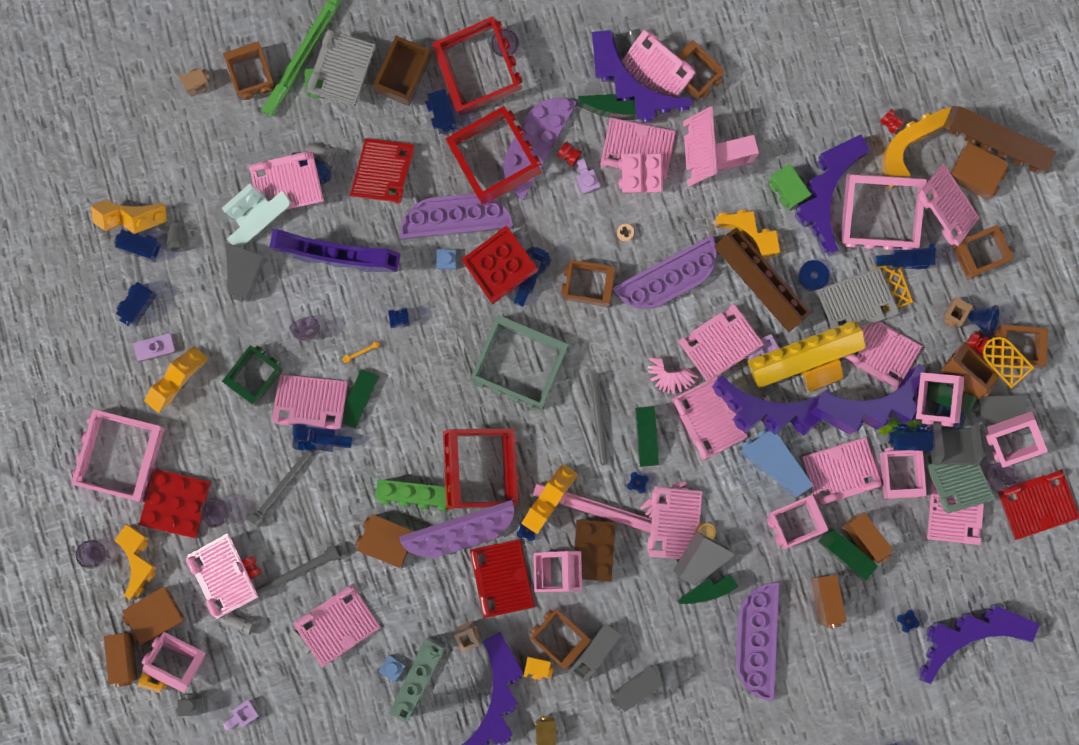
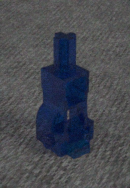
M930 244L928 248L894 250L891 255H876L875 264L876 267L892 266V270L931 269L936 265L935 252L937 249L935 244Z
M532 246L531 249H526L529 257L541 261V264L536 274H533L517 286L519 289L513 303L519 307H524L529 293L532 294L538 277L543 275L551 264L550 253L541 248Z
M293 424L292 448L294 450L333 452L334 447L351 448L352 437L335 435V429Z

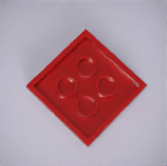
M507 225L461 259L492 304H495L539 270Z
M153 469L139 525L197 539L211 482Z

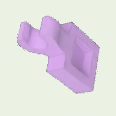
M584 158L577 160L576 165L580 175L576 176V180L582 194L600 188L594 169L588 171Z
M771 334L761 339L765 345L745 358L747 362L757 356L779 349Z
M248 699L231 711L234 717L223 723V726L226 730L231 729L238 723L241 727H244L259 717V714Z

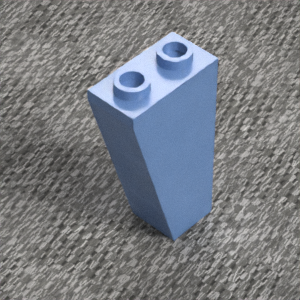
M764 429L757 434L758 439L755 441L749 439L741 445L743 447L739 451L741 455L794 498L814 486L778 434L774 435L771 431Z

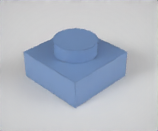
M437 250V270H456V250Z
M389 655L379 673L395 683L406 665Z

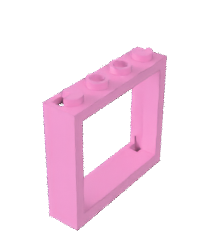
M847 173L840 242L845 243L846 247H857V244L864 245V248L875 249L876 245L883 246V249L887 250L902 247L904 251H913V248H919L924 205L918 198V195L916 198L912 241L850 237L855 183L915 186L918 187V193L926 184L927 179Z
M93 409L90 418L87 419V424H89L87 432H84L82 436V450L77 454L76 461L78 464L72 472V485L144 503L165 428ZM102 418L151 430L134 494L84 482Z

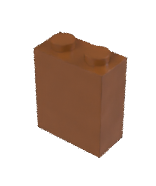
M967 143L962 148L950 174L959 186L987 200L997 194L1000 188L998 183L1000 179L1003 180L1007 175L1008 170L1006 168L1009 163L971 143Z
M371 514V517H367L364 522L363 528H365L363 536L359 535L355 546L358 547L356 551L402 568L408 551L402 546L399 536L414 531Z
M837 574L811 578L820 624L826 625V628L841 627V623L847 621Z
M162 587L122 610L124 614L122 618L125 624L132 628V637L140 645L151 642L156 637L161 636L163 632L166 633L186 621L168 587Z
M132 633L104 636L108 684H115V687L132 685V681L138 680Z

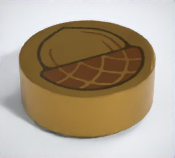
M707 522L700 523L695 530V534L698 531L711 539H714L716 534L715 527Z

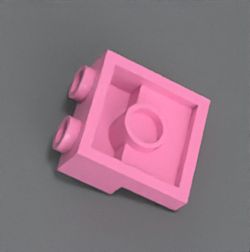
M661 153L622 154V159H619L618 165L619 170H622V178H619V188L622 189L623 193L663 192V160Z

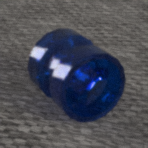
M407 307L401 308L398 311L394 309L388 310L391 329L397 328L400 325L404 327L410 326Z

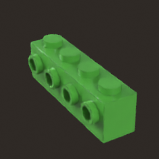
M377 479L375 499L380 500L379 504L391 505V502H399V506L403 507L417 504L418 508L430 509V506L438 507L437 510L449 511V509H446L445 487Z

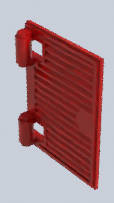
M365 138L349 196L400 204L408 169L414 155V144ZM400 150H406V156H399ZM390 188L396 189L395 195L389 194Z
M1062 469L997 491L1015 540L1079 519L1077 507ZM1058 479L1060 484L1052 487L1050 481ZM1015 494L1017 499L1009 501L1007 496Z
M521 539L469 550L483 618L535 608ZM484 554L486 563L480 564L478 555ZM488 600H494L495 609H489Z

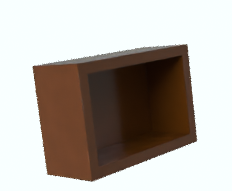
M396 35L374 82L375 93L410 106L432 57L431 50Z
M576 520L574 551H581L582 580L612 582L616 523Z

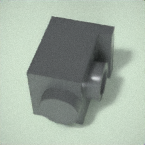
M202 694L182 695V699L178 700V716L202 714Z

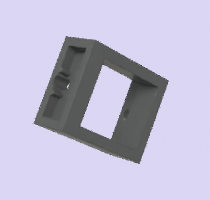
M648 666L611 693L613 698L610 700L618 711L622 709L626 712L664 684L653 668Z

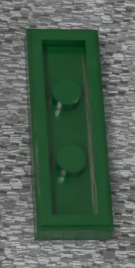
M363 369L360 370L345 403L342 424L353 429L357 428L379 376Z
M928 382L926 399L951 409L953 388L941 383ZM918 385L917 390H916V391H918L917 396L919 395V386H920V385ZM963 392L962 414L969 415L976 401L974 396Z

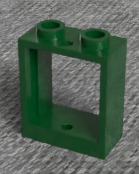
M249 345L221 382L256 406L282 373L283 369L279 367L281 363L274 357H271V359L267 358L264 355L266 352L259 346L254 348ZM254 354L275 369L255 396L234 381Z

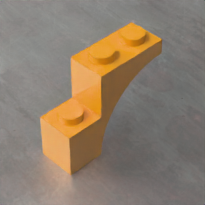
M105 200L91 205L92 221L104 231L122 225L133 234L167 222L166 208L161 202L148 206L131 207Z
M747 209L739 210L737 214L731 215L729 212L718 214V217L715 218V228L733 230L737 227L763 258L777 257L779 255L780 249L777 232L771 231V229H763L757 233L754 211L748 212Z
M193 346L170 363L164 377L151 386L144 401L156 412L160 413L172 403L182 386L207 362L208 357Z
M562 464L548 481L521 524L538 534L579 474Z
M125 524L114 541L125 551L131 568L130 582L124 596L129 600H135V598L138 599L145 590L143 587L146 582H150L156 575L154 571L157 567L138 555L139 552L142 553L148 546L147 540L149 537L131 525Z

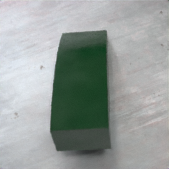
M616 94L578 96V106L594 114L607 118L635 120V100L616 101Z
M655 406L637 407L634 411L639 467L658 466Z
M831 527L818 540L828 552L862 581H866L879 567Z
M731 574L725 575L714 584L708 578L677 599L676 602L678 604L706 602L726 595L739 586Z

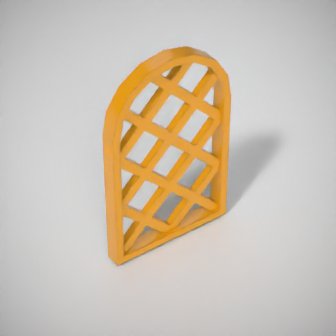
M888 260L878 263L873 269L880 267L883 269L882 273L884 271L891 273L889 279L885 278L887 285L889 283L895 285L894 290H890L892 296L895 295L900 298L898 304L896 303L897 308L913 303L900 267ZM888 263L894 265L892 271L886 268ZM893 274L900 277L897 283L891 281ZM901 279H902V282H903L904 287L901 286V285H899ZM897 287L904 290L902 295L895 293ZM905 293H907L909 299L904 297ZM902 299L907 301V303L900 305ZM888 304L886 305V307L882 306L884 312L890 310V308L887 309Z
M992 338L984 345L983 357L985 361L1010 388L1015 386L1034 369L1030 362L1005 338ZM995 340H1002V346H995ZM1004 341L1010 346H1004ZM986 348H992V355H986ZM995 348L1002 349L1001 355H994ZM1004 349H1011V356H1004ZM987 357H992L991 363L989 362ZM994 358H1001V365H995ZM1004 358H1011V365H1004ZM1014 359H1021L1020 366H1013ZM1023 360L1028 366H1023ZM995 367H1001V373ZM1011 368L1010 375H1004L1003 369ZM1013 368H1020V375H1013ZM1023 369H1029V370L1023 375ZM1004 377H1010V383ZM1013 378H1019V379L1013 384Z

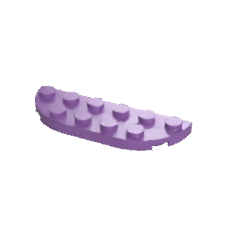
M566 98L545 100L532 108L523 121L521 128L525 135L522 137L524 141L529 140L533 148L531 151L532 155H537L541 161L540 169L577 102ZM514 137L505 155V178L530 165L516 137ZM536 177L511 191L517 197L524 200Z
M475 193L433 197L418 202L404 216L400 227V240L501 230L506 225L511 229L513 228V223L507 209L495 199L482 206Z
M712 235L612 288V291L622 302L639 309H651L659 307L692 290L708 278L715 265L717 253L714 248L715 241Z
M511 500L399 536L400 542L412 554L438 558L488 540H494L510 525L514 517V505Z
M779 583L764 584L751 591L743 600L737 619L736 670L742 684L752 694L773 702Z

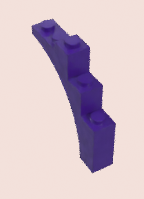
M611 30L592 32L596 78L601 79V82H609L614 78L616 98L618 100L627 101L635 98L636 119L642 120V123H651L653 119L658 118L657 111H660V114L671 113V109H678V112L690 111V107H694V99L664 96L644 87L629 73L621 61L616 48L614 33Z
M861 134L820 154L818 165L825 173L809 180L807 183L808 187H806L811 194L810 197L814 199L798 206L795 216L800 224L802 223L804 227L812 225L811 231L820 240V248L828 257L838 251L830 224V205L833 192L843 173L854 162L866 156L870 151Z
M279 229L272 230L269 246L271 249L291 255L294 259L306 263H325L333 267H352L363 272H397L400 253L388 248H367L330 243Z
M918 364L912 368L905 381L896 391L880 399L852 401L823 391L816 396L809 413L849 435L859 431L863 422L876 430L886 426L890 418L904 425L909 421H913L916 417L918 403L913 400L918 394L916 390L918 385H920L921 373H924L926 367Z
M723 375L712 386L715 394L727 403L731 411L736 413L733 421L736 427L745 434L762 421L766 429L774 435L791 422L794 429L805 436L823 421L809 413L816 397L794 403H775L761 400L735 387ZM828 389L825 390V392L832 394Z
M990 605V608L988 607L985 610L983 616L985 621L968 614H962L955 622L956 630L939 623H933L926 632V636H928L926 641L933 643V646H930L926 653L928 659L926 664H923L920 668L919 680L932 684L938 670L945 661L957 650L973 641L987 637L1007 636L1026 642H1033L1040 624L996 605Z
M501 632L483 641L493 672V690L490 705L478 729L461 745H489L490 739L493 740L495 745L499 743L500 745H505L511 741L510 737L513 736L502 714L505 712L508 715L516 710L515 706L518 705V702L507 683L511 682V684H514L522 679L520 675L523 674V671Z

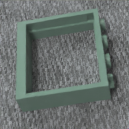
M497 315L471 380L474 381L473 385L484 389V386L491 388V392L501 396L503 393L509 396V400L519 404L522 401L527 404L526 407L532 410H542L569 344ZM500 327L559 351L539 401L479 377Z
M430 637L424 640L389 712L390 715L406 723L411 719L446 645Z

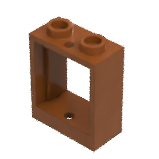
M692 40L677 56L681 60L687 61L694 55L715 75L699 92L689 83L686 85L684 90L697 102L700 98L705 99L710 94V89L714 85L717 87L724 80L725 70Z
M259 41L223 53L240 100L252 99L254 95L260 93H270L275 88ZM259 56L268 81L242 90L233 64Z
M998 225L963 239L958 246L955 244L951 246L967 280L1014 259L1013 251L1009 245L1007 246L1004 240L1005 234L1001 228L999 229ZM992 234L1003 258L977 269L966 244Z
M570 260L569 265H565L564 270L567 282L562 283L561 289L564 300L609 307L615 267ZM573 269L606 274L602 299L570 294Z
M1002 324L995 329L994 338L1001 337L1007 339V332L1034 334L1033 360L1028 361L1034 368L1041 369L1046 367L1048 328ZM995 340L996 346H1002V340ZM995 348L994 355H1001L1002 349ZM994 358L995 365H1001V358ZM1004 358V365H1011V358ZM1014 359L1013 366H1020L1021 359ZM1023 360V366H1028Z
M966 342L952 353L941 369L945 375L964 377L963 391L974 396L976 401L980 397H987L992 391L991 388L998 381L996 379L998 374Z
M865 512L854 515L842 525L858 548L873 562L883 563L891 557L890 553L894 550Z
M550 609L543 616L545 621L541 626L537 623L530 631L532 634L530 639L566 670L591 640L557 609L554 611ZM556 616L581 637L580 641L563 660L537 638Z

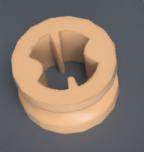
M622 224L618 227L617 236L621 241H630L634 236V229L629 224ZM623 228H626L627 231H631V234H628L629 237H625L620 234V231L623 232Z

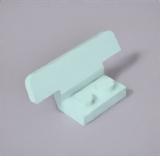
M248 184L222 207L224 213L236 220L240 226L227 240L232 245L243 248L290 207L291 201L286 193L281 191L269 201L263 192L252 184Z

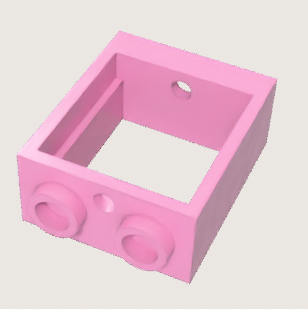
M754 135L715 144L717 171L754 163L759 154Z
M921 373L916 419L922 420V424L934 425V421L941 422V426L953 427V423L959 424L964 377ZM928 382L954 384L950 417L925 415Z
M1032 411L987 427L989 432L986 435L989 446L994 445L995 450L992 453L996 462L1000 461L1002 467L1048 452ZM1029 426L1036 444L1003 455L996 437Z
M916 446L904 447L905 451H897V448H885L886 452L880 453L884 499L927 496L923 450H917ZM914 456L916 489L890 490L888 458Z
M813 495L768 513V525L771 529L774 528L776 536H774L775 541L783 549L828 531ZM805 504L816 530L787 542L776 515Z
M581 551L534 553V592L582 591ZM562 557L563 587H551V558Z
M163 632L160 638H155L151 646L153 648L150 654L146 653L143 658L142 664L144 666L142 672L185 693L201 666L206 653ZM163 646L193 660L182 680L152 665Z

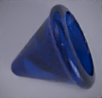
M993 305L970 311L967 318L987 336H991L998 323L999 306Z

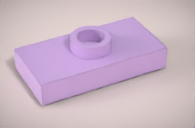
M171 333L133 343L137 362L176 352Z

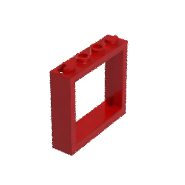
M493 16L432 43L454 107L460 115L467 114L523 89L521 85L523 83L522 76L515 69L517 65L513 55H510L508 50L511 48L510 43L506 37L504 38L502 33L504 27L501 21H498ZM493 29L513 84L465 104L446 49Z
M505 106L445 138L482 206L542 173L539 167L542 165L537 155H532L531 151L533 148L529 140L524 141L522 136L525 134L521 126L515 125L514 121L516 118L511 110L507 111ZM505 119L528 158L530 165L482 191L457 145Z
M449 429L442 431L446 509L489 508L511 500L514 507L519 506L518 497L520 494L517 485L519 474L516 467L518 455L515 449L517 438L515 439L514 429ZM502 436L505 501L461 503L458 437Z

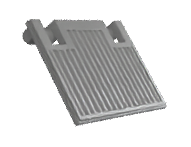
M327 30L306 92L355 107L376 44ZM332 38L338 40L336 47L330 46ZM317 80L324 81L321 89L315 87Z
M880 267L816 290L832 329L839 327L838 322L846 320L847 323L856 321L859 327L862 328L900 314ZM888 304L890 310L882 313L880 307Z

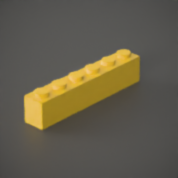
M852 321L750 359L748 364L752 379L756 386L761 388L866 348L863 331L856 321Z

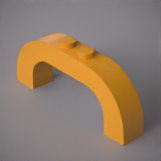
M952 107L942 109L934 114L929 112L923 115L920 121L916 123L911 121L904 126L905 129L900 131L891 140L884 151L882 158L883 175L911 177L903 161L905 148L943 129ZM888 185V186H889L890 189H892V188H894V187H896V186H898V185Z

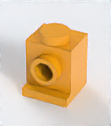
M528 656L523 677L532 674L531 678L543 680V677L551 678L554 667L550 666L551 661Z
M142 672L137 687L161 693L162 689L166 690L167 684L159 680L158 683L153 684L150 681L153 677Z

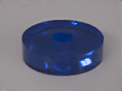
M817 260L804 263L798 272L799 283L809 291L823 288L829 281L827 266ZM811 273H815L817 278L813 279Z

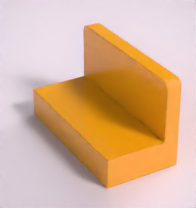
M839 359L801 372L809 392L843 379Z

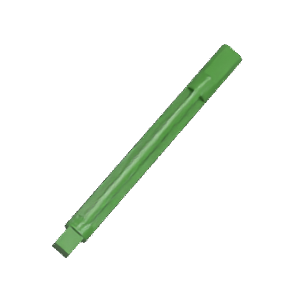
M328 0L261 109L264 114L273 117L342 0Z

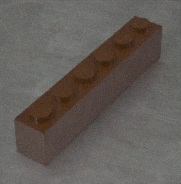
M952 106L943 128L949 130V134L956 137L961 135L965 137L964 141L971 144L978 143L981 145V149L988 152L993 150L997 152L996 156L1003 159L1010 158L1013 160V164L1021 167L1025 165L1029 167L1028 171L1039 174V172L1047 173L1056 154V151L961 106Z
M737 227L727 233L714 246L788 332L792 331L812 314Z

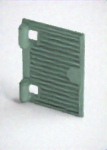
M931 449L923 450L924 468L931 476L940 496L939 501L944 512L950 514L996 500L980 464L933 465L929 460ZM954 496L957 504L950 505L947 498Z

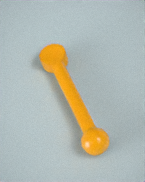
M374 341L372 345L350 356L345 355L343 361L349 363L352 358L373 348H379L380 343Z

